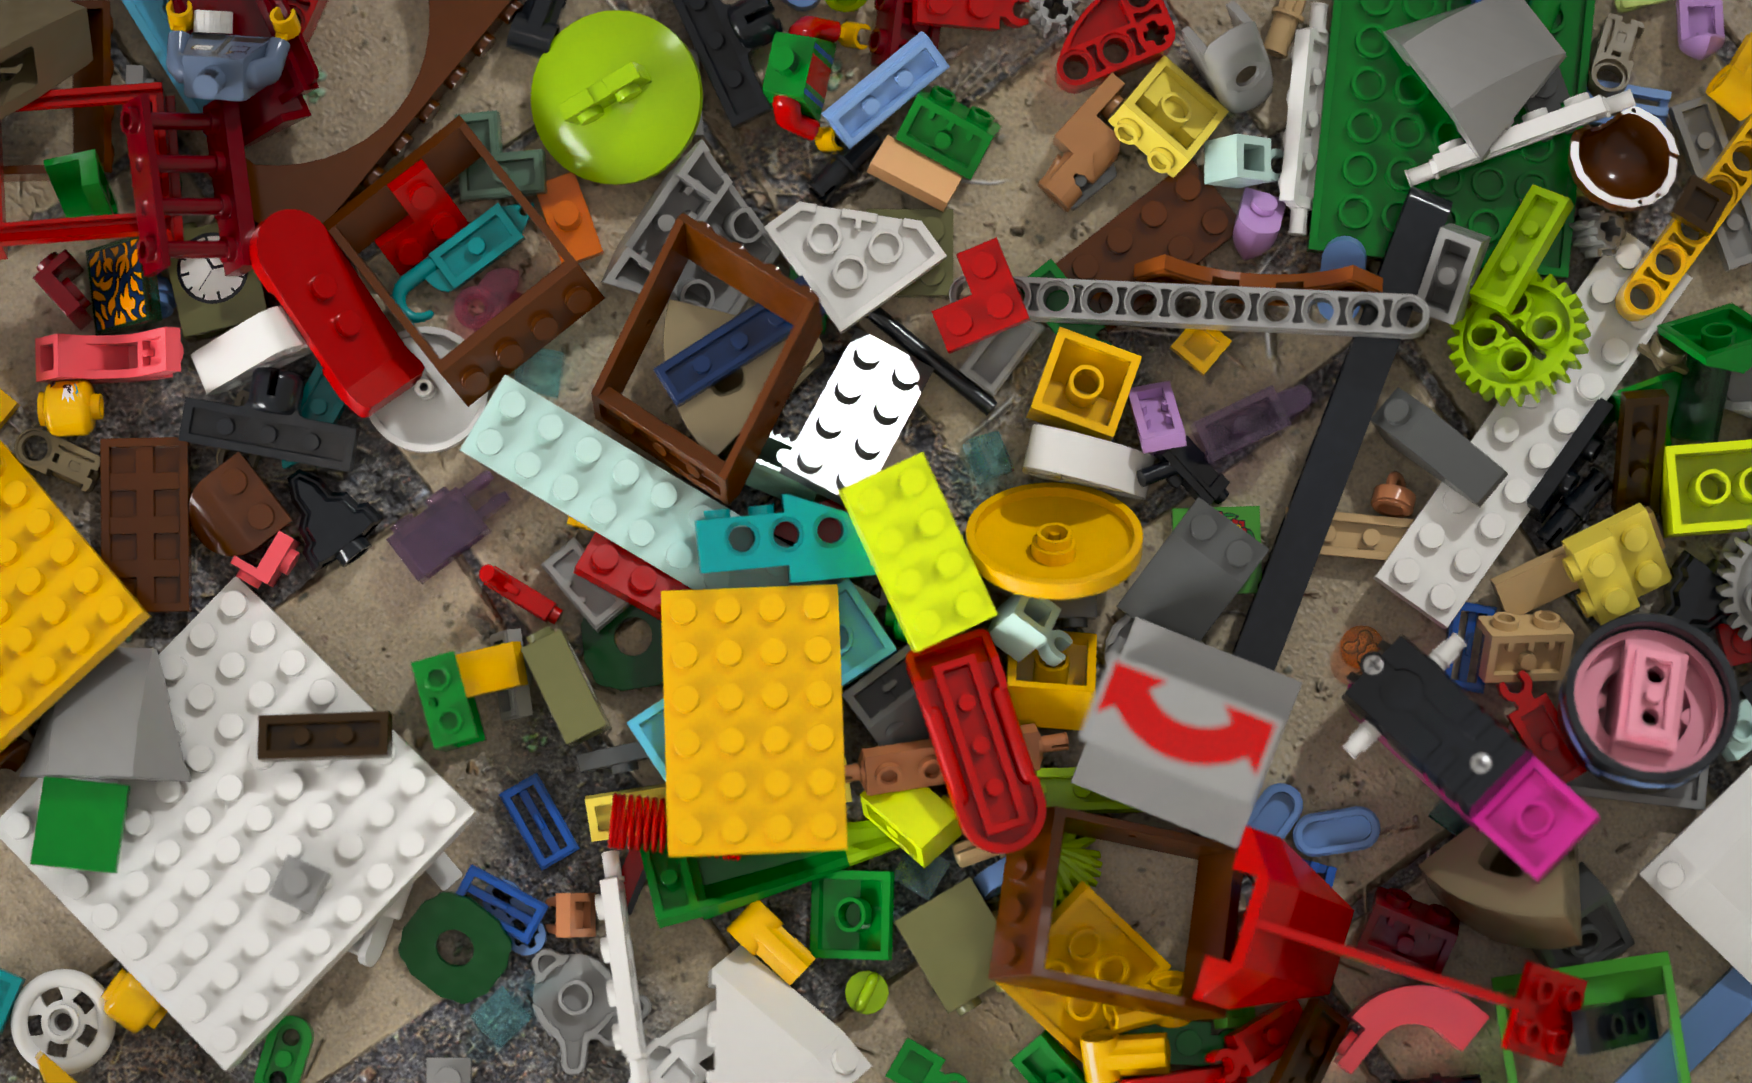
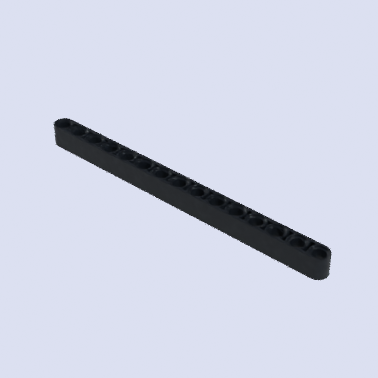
M1411 186L1376 274L1383 278L1382 293L1412 294L1417 296L1440 227L1446 224L1453 201ZM1365 304L1358 324L1366 326L1374 323L1378 317L1376 308ZM1413 306L1404 307L1397 315V320L1404 327L1407 326ZM1352 337L1290 499L1289 510L1285 513L1262 573V581H1259L1258 591L1253 596L1232 655L1275 671L1401 339Z

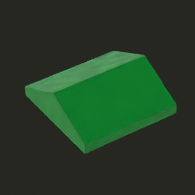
M1733 303L1657 325L1658 334L1706 366L1743 374L1752 367V315Z
M839 870L812 880L810 952L815 958L892 960L894 872Z

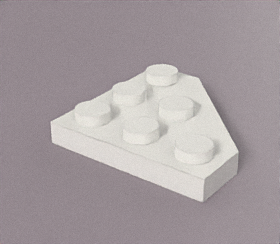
M799 201L764 226V230L798 277L803 275L810 288L820 297V303L825 309L826 315L840 334L847 331L947 259L945 252L920 220L880 216L876 213L844 208L835 209Z

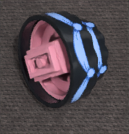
M1654 613L1632 614L1604 624L1591 633L1581 644L1560 686L1557 705L1558 722L1568 749L1575 760L1598 780L1619 790L1640 794L1662 793L1683 786L1695 779L1725 749L1738 721L1739 689L1728 659L1716 643L1701 630L1685 621L1667 615ZM1642 714H1651L1655 718L1656 724L1652 726L1645 724L1641 717Z

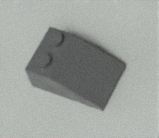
M1198 497L1116 607L1134 620L1137 617L1200 642L1270 549Z

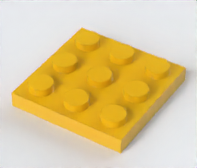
M1083 881L1052 912L1045 969L1138 987L1150 984L1153 975L1162 971H1168L1172 967ZM995 982L1081 1063H1083L1080 1036L1094 1029H1109L1103 1012V1003Z

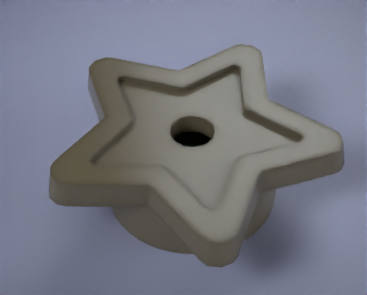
M1660 334L1653 335L1649 340V344L1638 345L1637 350L1650 358L1658 371L1662 372L1671 369L1683 375L1689 372V368L1682 361L1686 352Z

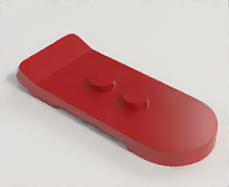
M284 209L271 214L257 225L249 243V257L255 274L269 293L274 294L323 367V375L331 387L354 413L362 418L370 417L413 387L421 379L425 369L423 363L407 349L350 262L327 231V228L317 218L301 210Z
M977 629L942 640L919 652L911 650L906 654V669L914 687L962 833L974 846L989 853L1007 854L1026 847L1038 836L1044 825L1046 800L1040 780L1036 775L1007 687V680L990 633L986 629Z

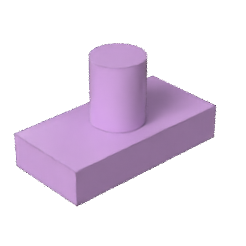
M1170 381L1132 387L1128 395V403L1143 454L1148 453L1154 456L1157 451L1187 446L1184 426Z

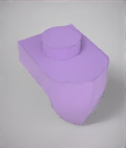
M1676 1L1679 49L1687 56L1700 61L1715 54L1725 43L1723 1Z
M1245 187L1233 229L1234 246L1244 261L1258 257L1272 247L1280 231L1286 205L1284 202L1279 201V197Z

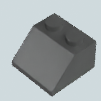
M1583 862L1579 863L1582 945L1561 949H1532L1541 964L1551 969L1612 960L1635 944L1611 893Z

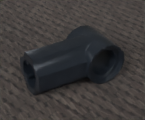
M526 0L522 12L518 11L514 17L506 47L539 59L542 54L548 53L552 40L560 33V25L558 24L567 0Z

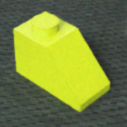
M928 787L867 796L864 790L860 794L863 815L924 869L962 835L950 798L945 795L939 797Z

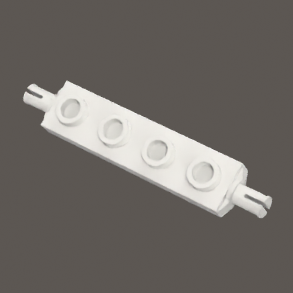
M1322 2L1310 3L1309 27L1295 31V42L1291 50L1292 72L1290 88L1287 92L1288 113L1286 130L1282 139L1284 154L1278 187L1280 191L1279 201L1284 202L1291 209L1288 235L1306 236L1308 211H1312L1330 35L1326 30L1328 4Z
M1628 89L1607 98L1601 97V95L1590 98L1589 93L1585 92L1564 100L1565 107L1548 113L1547 108L1544 107L1531 111L1522 116L1523 123L1514 125L1508 131L1504 130L1490 147V153L1484 161L1605 117L1609 118L1611 114L1627 108L1635 107L1636 103L1633 94ZM1457 138L1438 146L1440 153L1432 155L1433 158L1429 159V162L1404 171L1411 188V186L1434 178L1438 180L1441 176L1475 165L1481 161L1469 145L1464 142L1463 138Z
M617 850L601 853L605 878L600 880L601 893L595 894V907L598 919L605 920L607 936L601 937L600 943L604 963H610L613 980L606 981L607 997L610 1006H616L618 1023L612 1024L615 1049L617 1051L622 1050L623 1056L627 1058V1062L630 1064L632 1083H650L647 1065L649 1056L646 1049L627 900L623 883L625 878L621 872L620 852Z

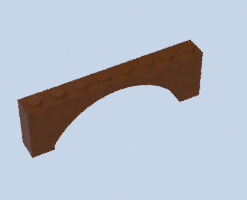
M428 0L429 34L426 53L419 75L409 95L397 112L380 129L364 141L343 152L302 164L255 165L246 158L254 222L258 225L277 211L297 209L311 214L323 223L386 173L383 168L393 156L400 158L411 146L414 138L410 135L422 122L424 125H427L437 115L441 108V104L438 101L448 89L454 92L465 81L469 74L466 68L476 56L483 58L496 42V38L493 35L503 23L510 25L516 13L522 11L524 6L521 3L522 0Z

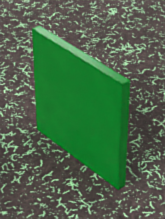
M44 776L30 864L117 874L131 786Z

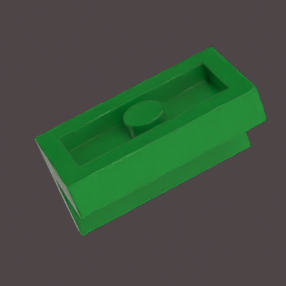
M95 149L43 160L44 168L66 218L84 217L93 214L94 216L119 214L118 202Z

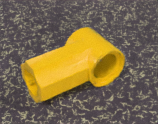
M1752 32L1745 36L1730 63L1713 77L1705 92L1738 121L1744 120L1752 113Z
M760 900L750 903L726 930L753 956L757 954L791 986L816 958L798 939L794 938L783 928L784 923Z
M1177 970L1162 971L1151 977L1150 984L1136 988L1181 997L1184 972ZM1103 1004V1012L1108 1022V1027L1114 1034L1153 1024L1165 1028H1177L1191 1022Z
M1102 1028L1087 1031L1080 1036L1085 1081L1088 1083H1114L1121 1080L1124 1076L1169 1074L1171 1051L1167 1033L1119 1035V1033L1114 1034L1110 1029Z

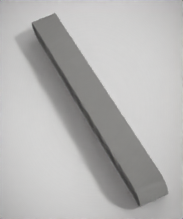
M964 275L955 279L950 286L949 299L951 303L960 300L961 292L969 287ZM1013 276L1017 287L1025 292L1024 305L1031 319L1028 322L1392 339L1418 338L1425 333L1430 322V312L1427 303L1421 297L1412 294ZM1056 290L1065 291L1069 295L1068 304L1061 311H1051L1046 306L1047 297ZM1099 292L1109 293L1113 298L1112 306L1104 313H1095L1090 310V300ZM1143 294L1152 295L1157 300L1156 308L1148 315H1139L1133 310L1134 301ZM1186 296L1196 297L1201 302L1199 312L1193 317H1183L1177 313L1179 301ZM1230 298L1240 299L1245 304L1244 313L1237 319H1227L1221 314L1222 304ZM1274 300H1281L1288 304L1289 313L1286 318L1276 322L1266 318L1264 311L1268 303ZM1325 302L1332 306L1334 310L1332 318L1326 323L1321 324L1312 321L1308 313L1314 304ZM1362 304H1369L1376 308L1378 317L1370 325H1359L1352 317L1354 310ZM1407 306L1416 307L1423 314L1422 321L1415 327H1404L1397 320L1399 311Z

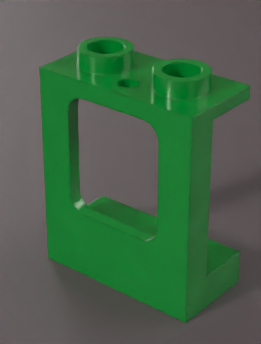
M455 651L412 662V670L434 749L448 752L487 741L476 697L467 698Z

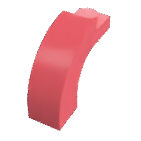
M161 327L124 335L57 333L36 338V382L50 383L51 381L87 380L91 384L172 378L173 373L181 372V361L184 354L180 328Z
M1406 984L1387 988L1363 1000L1347 1015V1017L1360 1026V1029L1356 1033L1350 1029L1343 1036L1336 1051L1338 1056L1333 1062L1346 1073L1352 1075L1387 1032L1407 1024L1426 1026L1436 1032L1456 1050L1463 1051L1490 1016L1467 998L1444 988L1421 984Z

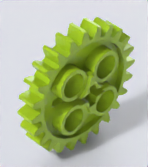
M1537 271L1515 307L1517 309L1520 306L1526 305V308L1521 313L1508 315L1475 302L1470 298L1472 306L1466 309L1463 321L1449 325L1454 334L1457 335L1447 339L1448 345L1454 351L1449 355V359L1455 367H1458L1455 370L1456 374L1462 382L1466 381L1465 384L1473 394L1479 391L1486 402L1490 401L1495 395V398L1503 407L1507 404L1510 396H1513L1519 407L1523 406L1525 396L1531 394L1536 403H1539L1541 401L1540 391L1545 388L1551 394L1556 395L1557 390L1554 382L1559 379L1569 384L1571 380L1566 373L1568 368L1580 370L1582 368L1575 355L1587 354L1589 352L1586 344L1582 341L1591 337L1590 330L1584 324L1589 320V317L1585 310L1581 308L1583 304L1577 294H1572V291L1565 282L1558 285L1552 274H1549L1542 281ZM1499 316L1516 335L1524 340L1527 338L1533 349L1546 356L1544 360L1536 358L1518 338L1510 337L1506 329L1500 323L1492 320V318ZM1557 330L1552 337L1542 339L1548 331ZM1493 336L1496 337L1489 345L1481 346L1486 339ZM1526 361L1522 368L1511 371L1515 364Z

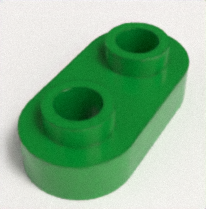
M297 1015L285 1016L268 1033L255 1073L254 1083H272L271 1077L276 1071L285 1074L286 1083H301L314 1042L312 1026L306 1019ZM289 1029H295L300 1035L299 1042L295 1046L289 1045L285 1041V1033Z

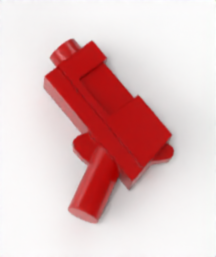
M486 564L481 567L479 577L485 586L545 623L550 622L555 625L564 610L557 607V603L497 566Z

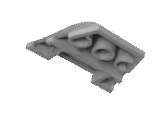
M1481 0L1383 32L1407 66H1412L1454 121L1459 134L1481 162L1488 156L1490 147L1504 130L1508 131L1512 126L1514 117L1529 98L1536 96L1567 57L1566 52L1525 0Z
M700 139L669 171L617 245L601 282L640 294L677 217L682 213L696 221L706 222L713 228L715 233L731 243L737 242L741 244L749 254L765 264H773L780 251L764 230V225L752 208L748 207L733 186L728 174L721 169L711 155L703 139ZM688 259L669 299L738 315L749 297Z
M116 647L45 711L19 777L44 778L45 776L55 778L141 779L148 781L192 782L189 768L185 766L179 744L181 742L179 731L175 729L169 706L170 697L157 649Z

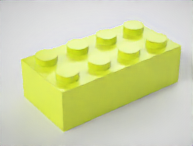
M1752 439L1664 447L1660 486L1664 538L1748 532L1747 526H1752Z
M923 452L838 490L909 647L913 652H919L998 615Z

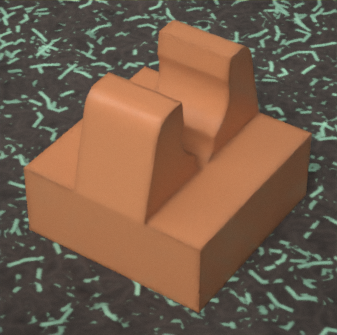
M556 893V896L546 899V904L550 905V907H556V923L546 924V931L555 934L556 938L596 937V893Z

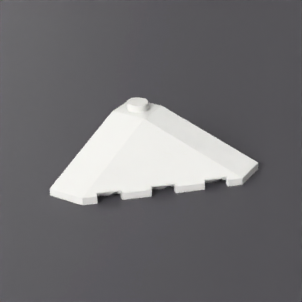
M1751 765L1641 869L1639 874L1752 984Z
M742 945L738 946L708 971V988L716 989L715 1011H710L707 1017V1047H715L714 1070L706 1073V1083H853L872 1067L839 1027Z

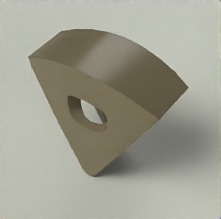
M0 0V73H17L11 80L0 82V120L36 100L93 60L86 7L69 0Z
M669 299L664 325V362L737 315ZM819 338L789 397L824 363L825 355ZM786 340L677 408L689 434L697 444L724 461L728 458Z
M1471 826L1418 865L1434 895L1462 923L1488 938L1504 944L1531 949H1561L1582 945L1578 844L1539 883L1531 878L1480 829L1477 832Z

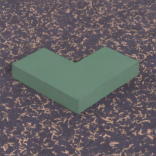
M497 110L455 114V118L459 115L462 117L524 196L547 194L546 155L543 149L503 153L500 112ZM482 157L458 175L460 200L462 202L513 198L512 194Z

